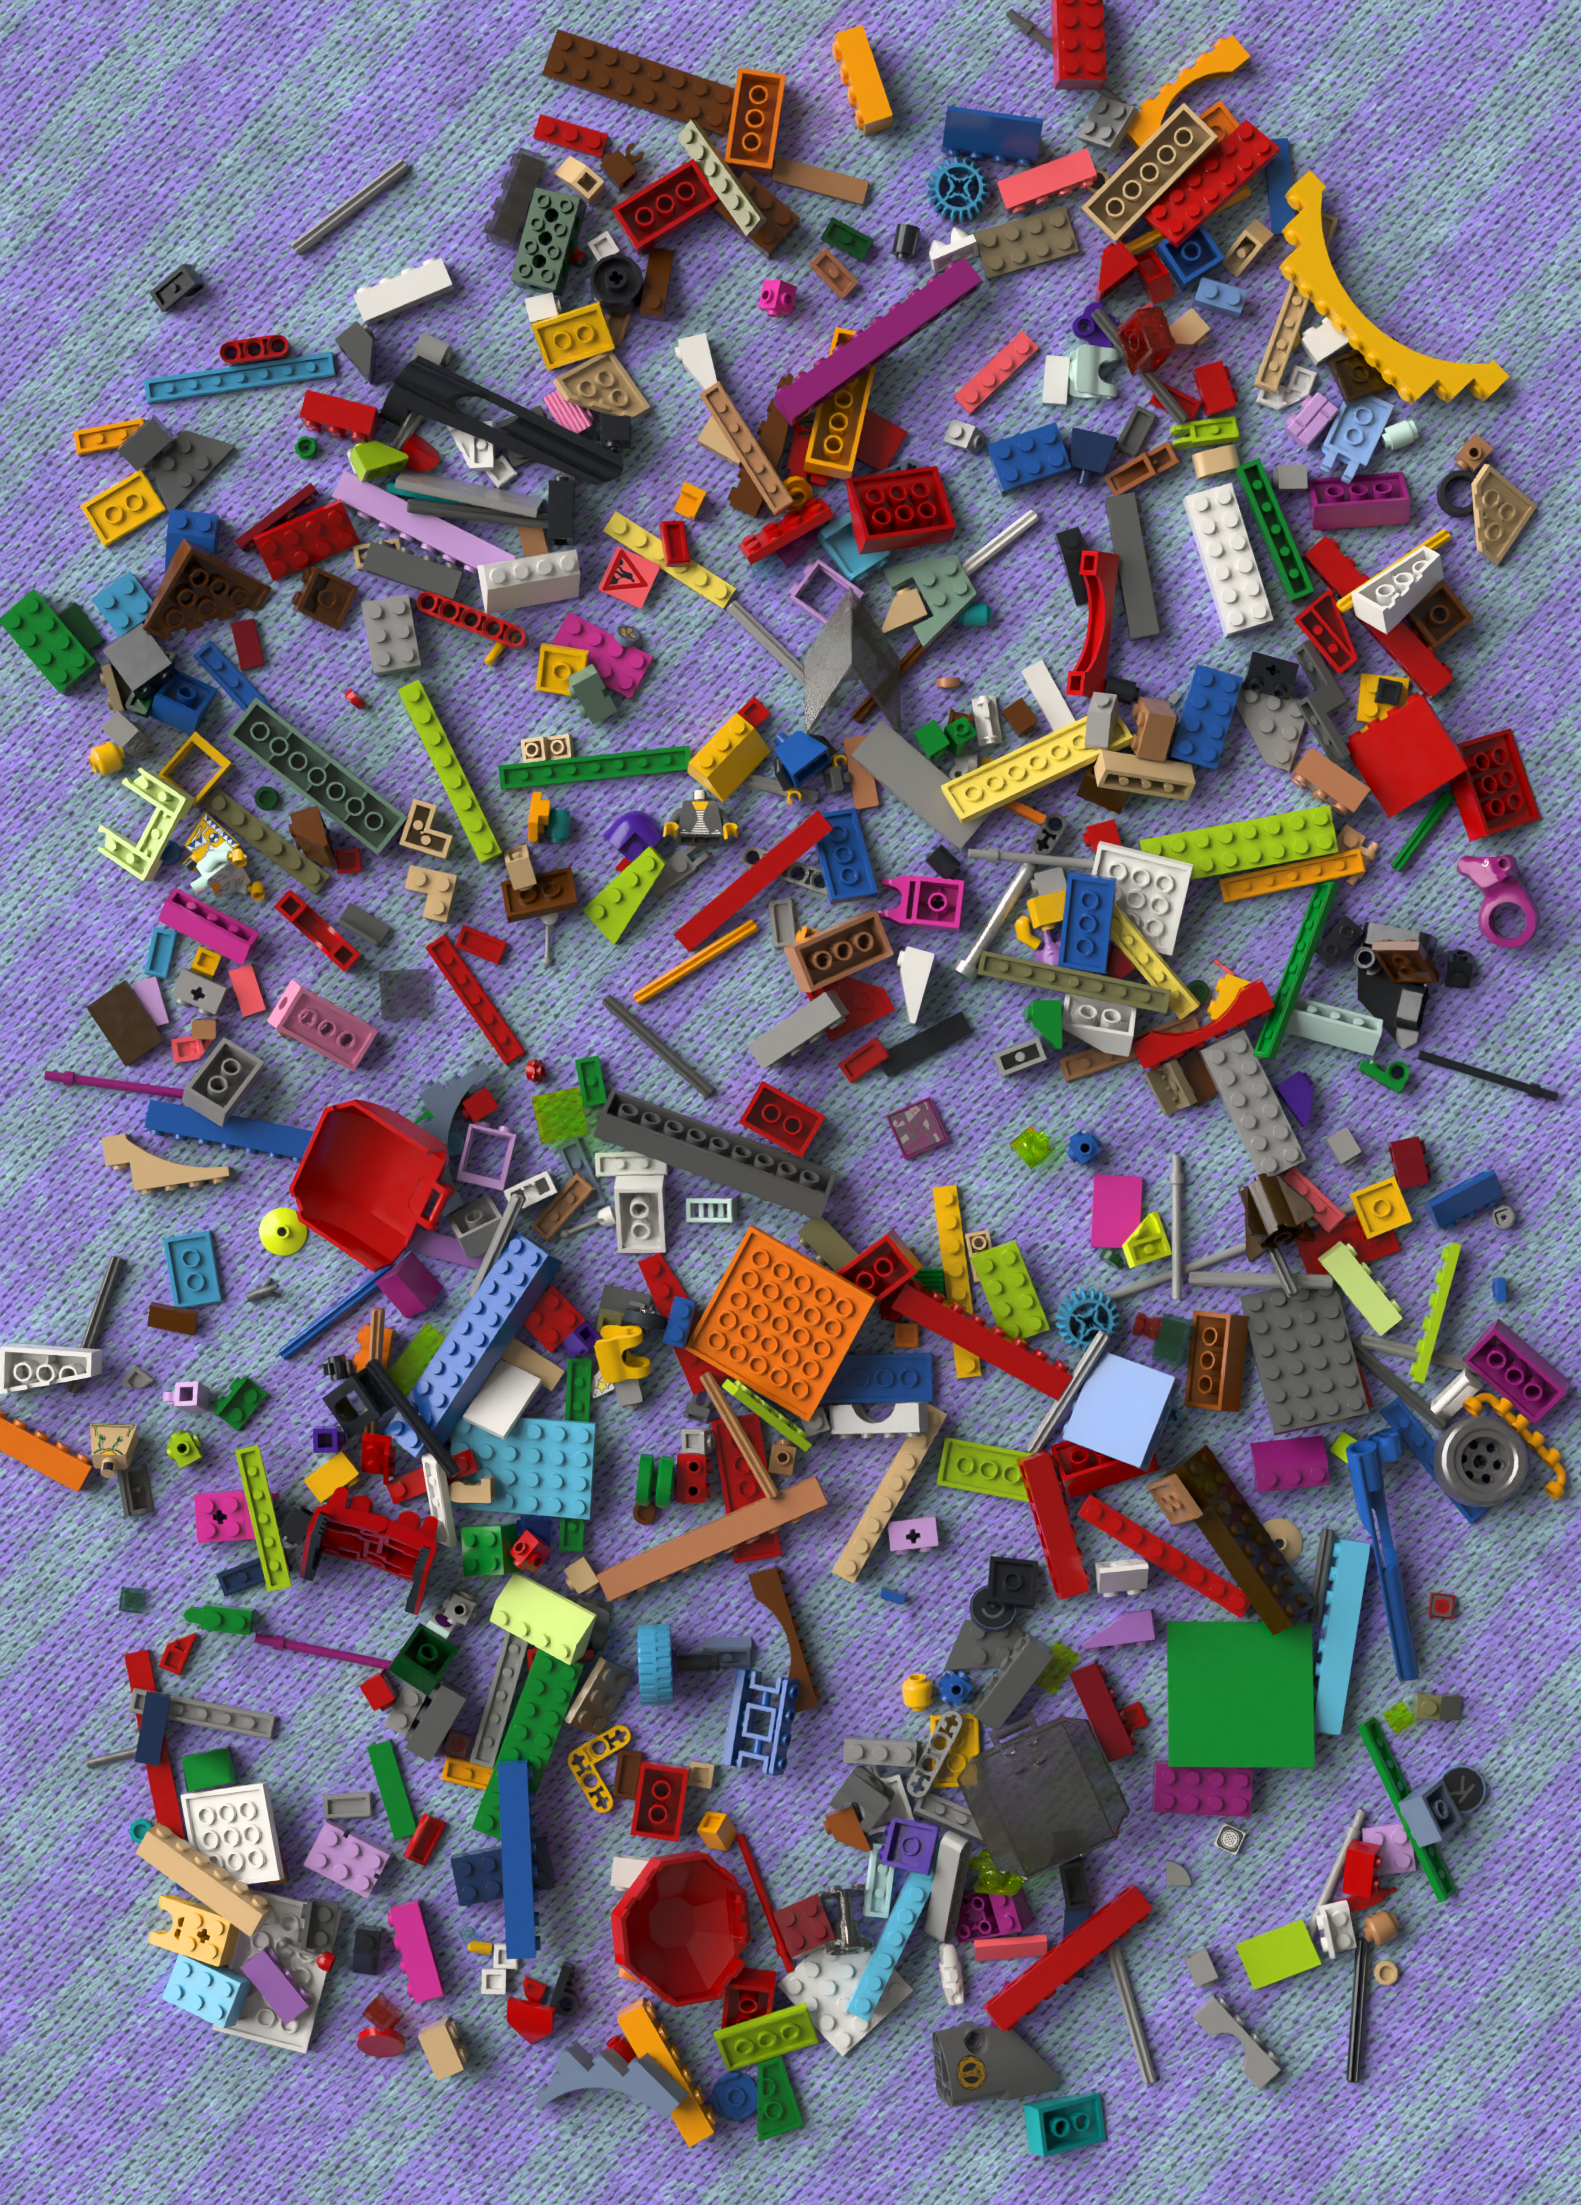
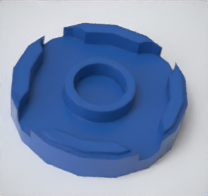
M738 2071L728 2072L719 2077L713 2086L711 2095L712 2103L717 2113L732 2121L744 2120L751 2116L757 2108V2084L754 2079L746 2073Z

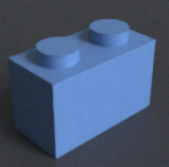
M1201 277L1192 306L1238 319L1247 290Z

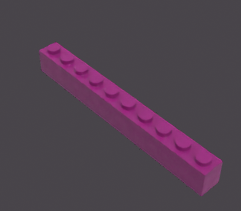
M963 258L959 262L955 260L950 263L943 274L940 276L936 274L927 281V285L921 290L919 288L913 290L908 295L909 299L902 304L901 302L894 304L889 309V313L884 317L881 315L876 317L870 323L869 328L865 331L862 329L857 331L851 337L852 340L846 345L844 343L838 345L832 351L833 354L828 358H820L813 365V369L809 372H801L790 386L784 385L779 388L775 393L774 405L788 423L793 426L980 289L982 279L967 260Z

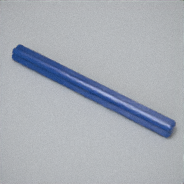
M391 1265L381 1269L281 1347L278 1351L284 1360L289 1359L379 1288L375 1282L394 1266Z

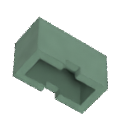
M593 664L567 677L571 684L567 688L573 700L579 699L581 705L578 706V709L583 719L589 718L593 725L617 712Z

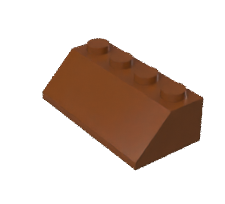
M1193 1311L1184 1406L1239 1412L1249 1316Z

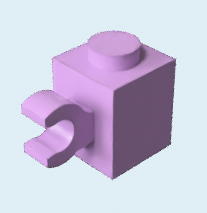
M200 1382L176 1383L175 1392H163V1402H168V1405H174L185 1413L208 1412L209 1388Z

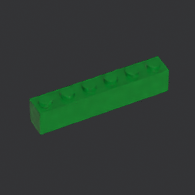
M1260 458L1237 467L1235 475L1288 604L1310 596L1314 589Z

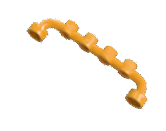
M1486 1392L1480 1393L1475 1397L1468 1396L1462 1405L1470 1414L1477 1416L1483 1410L1482 1403L1488 1402L1493 1407L1494 1412L1504 1418L1509 1423V1426L1526 1441V1445L1542 1458L1543 1463L1555 1471L1557 1474L1556 1482L1550 1480L1544 1487V1491L1551 1498L1559 1501L1565 1494L1563 1487L1567 1479L1566 1471L1559 1463L1562 1458L1561 1454L1554 1448L1548 1451L1543 1446V1443L1546 1441L1544 1436L1537 1431H1534L1532 1434L1526 1428L1530 1424L1529 1421L1521 1414L1515 1417L1510 1412L1513 1405L1508 1399L1502 1397L1499 1400L1493 1394Z

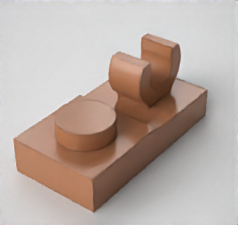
M823 248L808 264L840 299H843L858 283V280L827 248Z

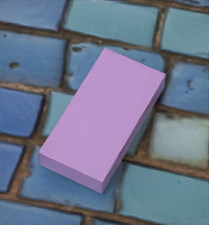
M153 977L133 983L137 997L157 1027L170 1023L158 978Z

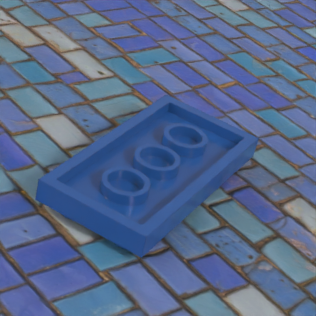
M851 808L822 813L834 827L815 844L830 904L877 897L878 891L856 809Z
M1076 872L1068 873L1058 960L1059 967L1104 974L1107 972L1117 878Z

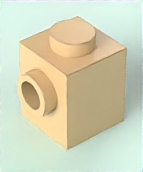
M586 1556L564 1568V1572L568 1576L565 1581L572 1592L576 1590L578 1594L584 1592L587 1595L598 1588L596 1584L599 1582L596 1576L597 1573Z

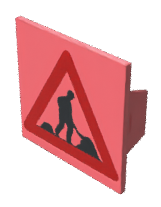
M617 546L598 590L642 609L661 565Z

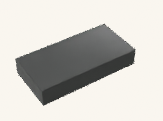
M1136 405L1114 448L1135 459L1157 415Z

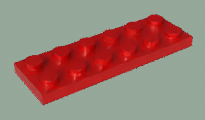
M1245 120L1143 214V219L1176 248L1179 247L1280 153V148L1250 122Z
M756 1413L736 1416L768 1471L759 1416ZM723 1419L711 1420V1425L715 1438V1449L727 1515L765 1498L766 1495ZM766 1531L759 1534L760 1538L752 1543L747 1544L746 1541L737 1544L738 1548L732 1551L734 1564L782 1556L778 1531L772 1534Z

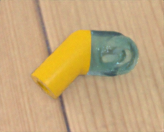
M471 1926L464 1927L460 1933V1940L468 1951L490 1955L492 1943L478 1941L474 1936L475 1929Z

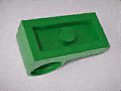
M1368 1059L1367 1062L1364 1060L1359 1062L1356 1070L1396 1094L1401 1092L1409 1077V1068L1401 1061L1389 1063L1383 1071L1379 1070L1381 1066L1371 1059ZM1394 1066H1398L1402 1070V1076L1398 1080L1391 1076V1069Z

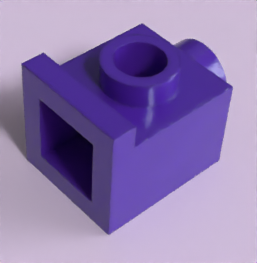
M586 1320L560 1346L573 1359L579 1353L584 1356L593 1348L596 1341L602 1339V1336Z

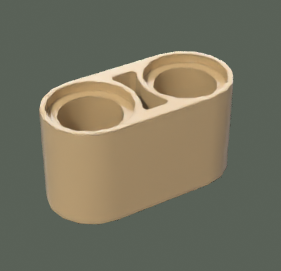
M1235 444L1192 455L1198 480L1233 472L1237 467L1241 466Z

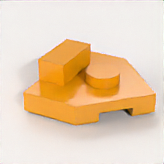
M542 792L532 793L528 819V840L531 844H539L540 833H544L545 825L549 823L550 800H542Z

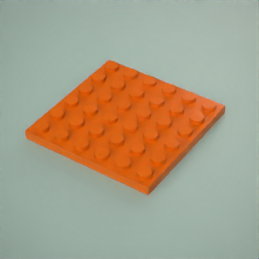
M751 1225L688 1341L685 1350L809 1422L877 1297L758 1227Z

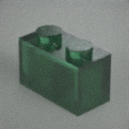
M1162 1313L1151 1360L1178 1367L1181 1366V1362L1186 1363L1189 1349L1185 1348L1187 1339H1192L1195 1326L1191 1325L1192 1320Z

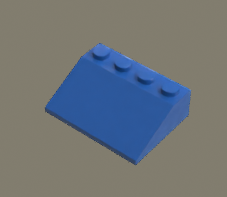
M948 106L941 152L946 153V156L952 158H959L960 155L970 156L969 159L974 161H983L984 158L993 159V162L997 164H1007V161L1017 162V166L1031 167V165H1036L1043 119Z

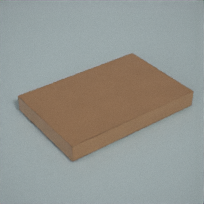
M1176 1474L1152 1481L1146 1486L1171 1525L1174 1526L1191 1521L1203 1515Z

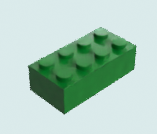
M35 589L0 617V624L54 688L64 696L101 665L43 595Z

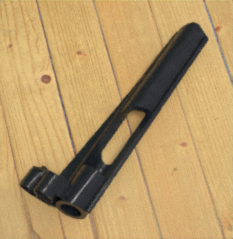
M419 355L410 361L397 376L379 414L380 418L401 428L406 413L413 411L594 485H602L620 477L624 468L622 455ZM463 397H479L519 417L512 423L495 429L459 411L456 407V402Z

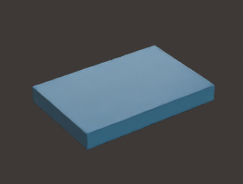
M211 1230L163 1238L174 1306L187 1308L223 1301Z

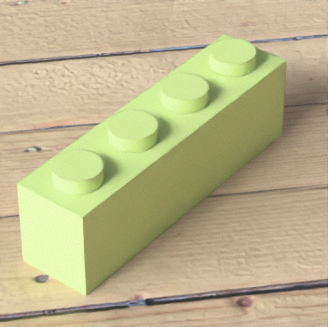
M1339 1241L1320 1256L1318 1260L1327 1272L1332 1275L1335 1282L1379 1336H1382L1403 1319L1399 1314L1402 1309L1394 1299L1390 1301L1384 1295L1387 1290L1378 1280L1374 1282L1369 1275L1372 1274V1271L1364 1262L1359 1264L1355 1259V1256L1358 1254L1349 1243L1345 1246Z

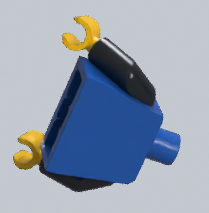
M797 731L790 737L781 732L774 739V743L777 745L774 750L776 758L773 761L775 776L783 791L788 793L786 801L790 806H793V802L790 800L791 795H796L799 802L802 799L800 792L794 791L793 786L796 788L800 787L829 763H831V767L839 766L836 761L842 762L844 766L847 764V758L844 755H837V750L824 736Z

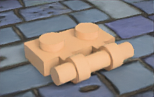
M1345 824L1336 838L1338 853L1361 848L1365 868L1370 861H1374L1377 856L1375 853L1380 846L1373 841L1368 848L1361 846L1366 837ZM1365 873L1351 875L1347 878L1346 882L1354 886L1358 879H1362Z

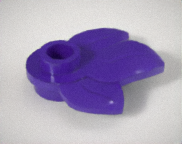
M1091 303L1085 308L1083 315L1077 317L1073 322V333L1077 338L1087 340L1089 345L1110 348L1112 346L1110 339L1091 317L1092 313L1098 308L1104 310L1103 303ZM1107 314L1115 326L1118 327L1120 321ZM1086 324L1089 330L1086 332L1081 331L1080 325Z

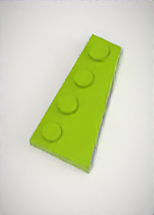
M652 845L582 909L613 945L617 944L621 938L620 936L630 924L632 917L645 900L644 898L667 865V862Z

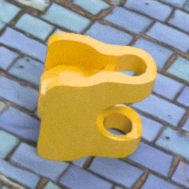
M606 1325L602 1327L600 1331L602 1340L596 1341L594 1348L603 1381L606 1383H616L647 1376L652 1369L650 1360L646 1357L635 1356L628 1351V1348L636 1347L642 1342L644 1337L642 1329L639 1326Z

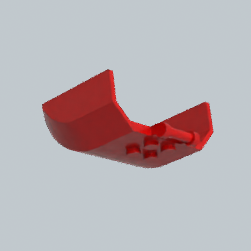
M355 1099L324 1109L289 1187L291 1197L296 1199L299 1209L296 1214L299 1222L371 1271L377 1272L391 1266L414 1239L419 1225L430 1231H437L440 1224V1216L449 1197L453 1196L455 1188L450 1184L440 1181L449 1162L448 1149L445 1143L391 1109L372 1102ZM435 1191L440 1193L430 1217L425 1215V1212Z

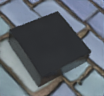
M1379 678L1374 702L1393 707L1399 705L1403 683Z

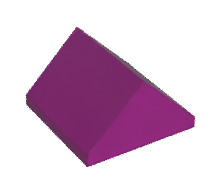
M413 1252L408 1254L375 1282L405 1318L426 1310L443 1289L441 1284Z

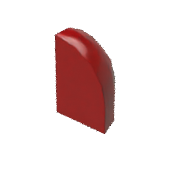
M415 433L406 441L401 452L406 453L409 457L406 467L415 471L426 472L431 470L440 460L436 449Z

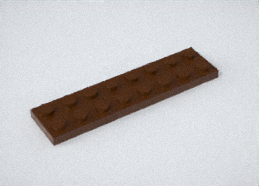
M557 29L542 73L544 77L686 125L690 120L697 121L704 131L722 137L732 111L735 89L559 29Z

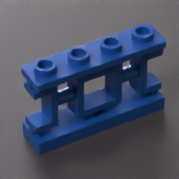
M739 1668L736 1671L722 1765L747 1768L749 1758L764 1761L762 1773L772 1776L783 1775L788 1764L786 1756L792 1738L790 1731L792 1722L795 1719V1699L799 1694L798 1679L784 1676L777 1677L776 1687L761 1684L763 1672L750 1668ZM753 1689L762 1691L761 1703L751 1702ZM772 1693L781 1694L779 1707L770 1706ZM756 1710L771 1713L768 1735L753 1732ZM746 1737L755 1739L753 1751L744 1750ZM764 1741L773 1742L772 1755L762 1753Z

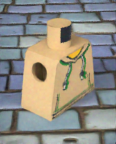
M91 1423V1452L94 1468L101 1469L103 1477L113 1478L116 1469L126 1470L129 1468L139 1439L137 1425Z

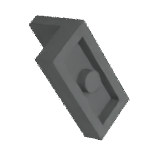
M352 903L348 904L341 918L336 920L338 924L378 948L391 929L390 926Z

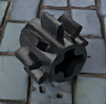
M345 1354L327 1357L328 1363L322 1364L324 1375H330L331 1381L349 1378L348 1372L354 1371L352 1360H346Z

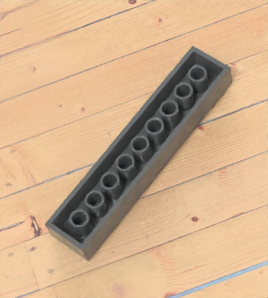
M614 1089L611 1090L593 1136L604 1142L623 1147L628 1151L637 1152L650 1159L664 1162L671 1167L691 1172L693 1175L702 1176L713 1180L717 1184L732 1187L739 1192L759 1197L761 1200L770 1201L785 1209H791L818 1220L821 1219L837 1175V1171Z

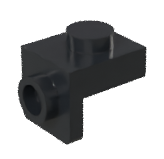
M1461 949L1448 951L1445 987L1469 989L1474 964L1472 954Z

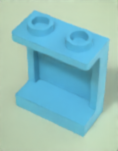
M850 512L822 529L817 535L822 546L849 582L856 580L859 583L869 576L868 571L874 567L878 570L885 566L891 554L890 551L859 554L853 534Z

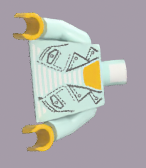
M227 841L215 850L210 851L204 859L197 863L196 867L201 877L190 883L197 896L210 889L216 898L229 893L248 894V892H251V897L254 900L260 901L265 897L264 886L261 882L256 881L252 885L249 884L251 881L243 868L247 865V855L243 854L241 849L232 850Z

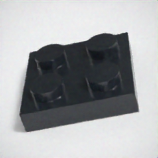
M990 1556L986 1604L1034 1609L1038 1561Z

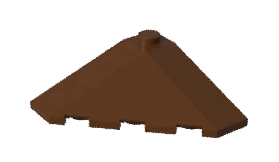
M184 538L169 564L142 629L159 638L167 639L172 637L171 632L183 628L188 632L204 627L205 621L214 618L222 621L235 617L236 611L249 608L250 611L260 609L272 588L209 550Z

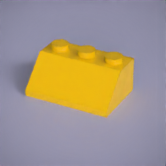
M735 713L689 762L687 773L724 803L771 753V750L756 729L739 714Z

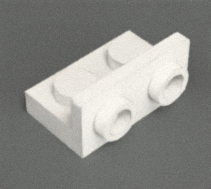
M1347 1900L1318 1906L1320 1915L1316 1916L1318 1929L1323 1930L1324 1937L1320 1938L1323 1952L1328 1951L1330 1959H1334V1952L1357 1948Z

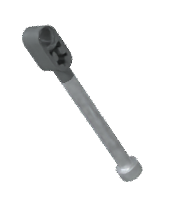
M1053 813L1045 819L1031 843L1029 854H1050L1066 828V820L1061 814ZM1049 820H1059L1061 829L1059 831H1052L1048 826ZM1046 834L1055 837V840L1050 837L1047 841L1046 846L1048 850H1038L1039 845L1036 841L1041 842ZM1023 863L964 960L958 958L952 968L954 971L971 981L974 980L978 973V969L975 967L981 959L982 950H987L1039 864Z

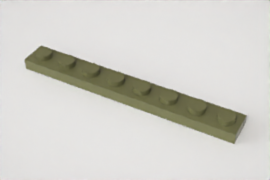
M983 950L977 975L1163 1014L1167 1013L1171 990Z

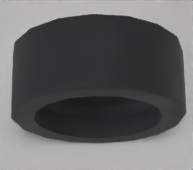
M1457 470L1445 476L1438 485L1436 492L1437 502L1441 510L1449 516L1457 518L1466 517L1474 512L1473 501L1466 507H1455L1449 503L1446 491L1450 483L1455 480H1464L1472 484L1476 478L1475 474L1466 470Z

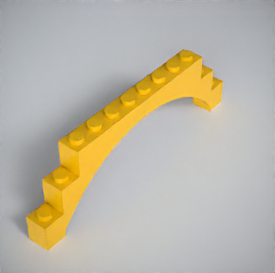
M1309 170L1284 196L1290 207L1298 210L1300 213L1282 230L1286 241L1297 248L1278 267L1283 276L1298 287L1300 294L1308 298L1321 315H1325L1332 321V326L1336 331L1344 333L1348 338L1349 344L1365 356L1366 362L1382 374L1385 382L1395 387L1399 396L1404 401L1412 405L1432 387L1436 396L1448 404L1467 385L1472 395L1484 402L1510 377L1494 360L1489 364L1454 363L1415 352L1379 330L1352 302L1336 276L1325 246L1322 231L1321 202L1322 192L1326 186Z

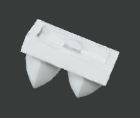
M956 227L953 228L951 233V244L946 245L941 241L933 240L929 253L931 265L935 273L945 270L955 260L959 262L963 258L968 260L979 255L974 235L969 236L965 231Z

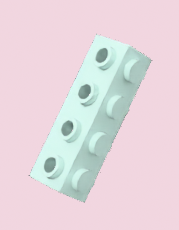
M1298 997L1285 1032L1373 1056L1381 1037L1383 1020Z

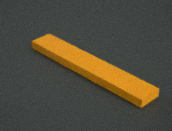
M1360 848L1219 879L1224 903L1360 874L1366 872Z

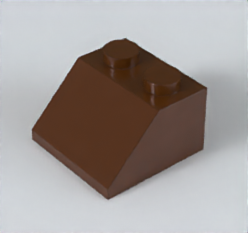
M318 806L291 813L292 823L288 824L292 838L295 840L297 849H302L306 858L333 870L339 869L330 834Z

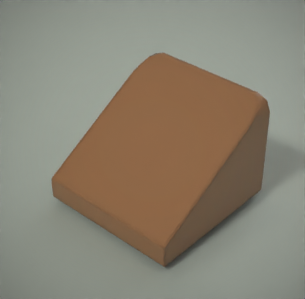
M211 1018L194 1019L192 1021V1038L215 1039L219 1020Z

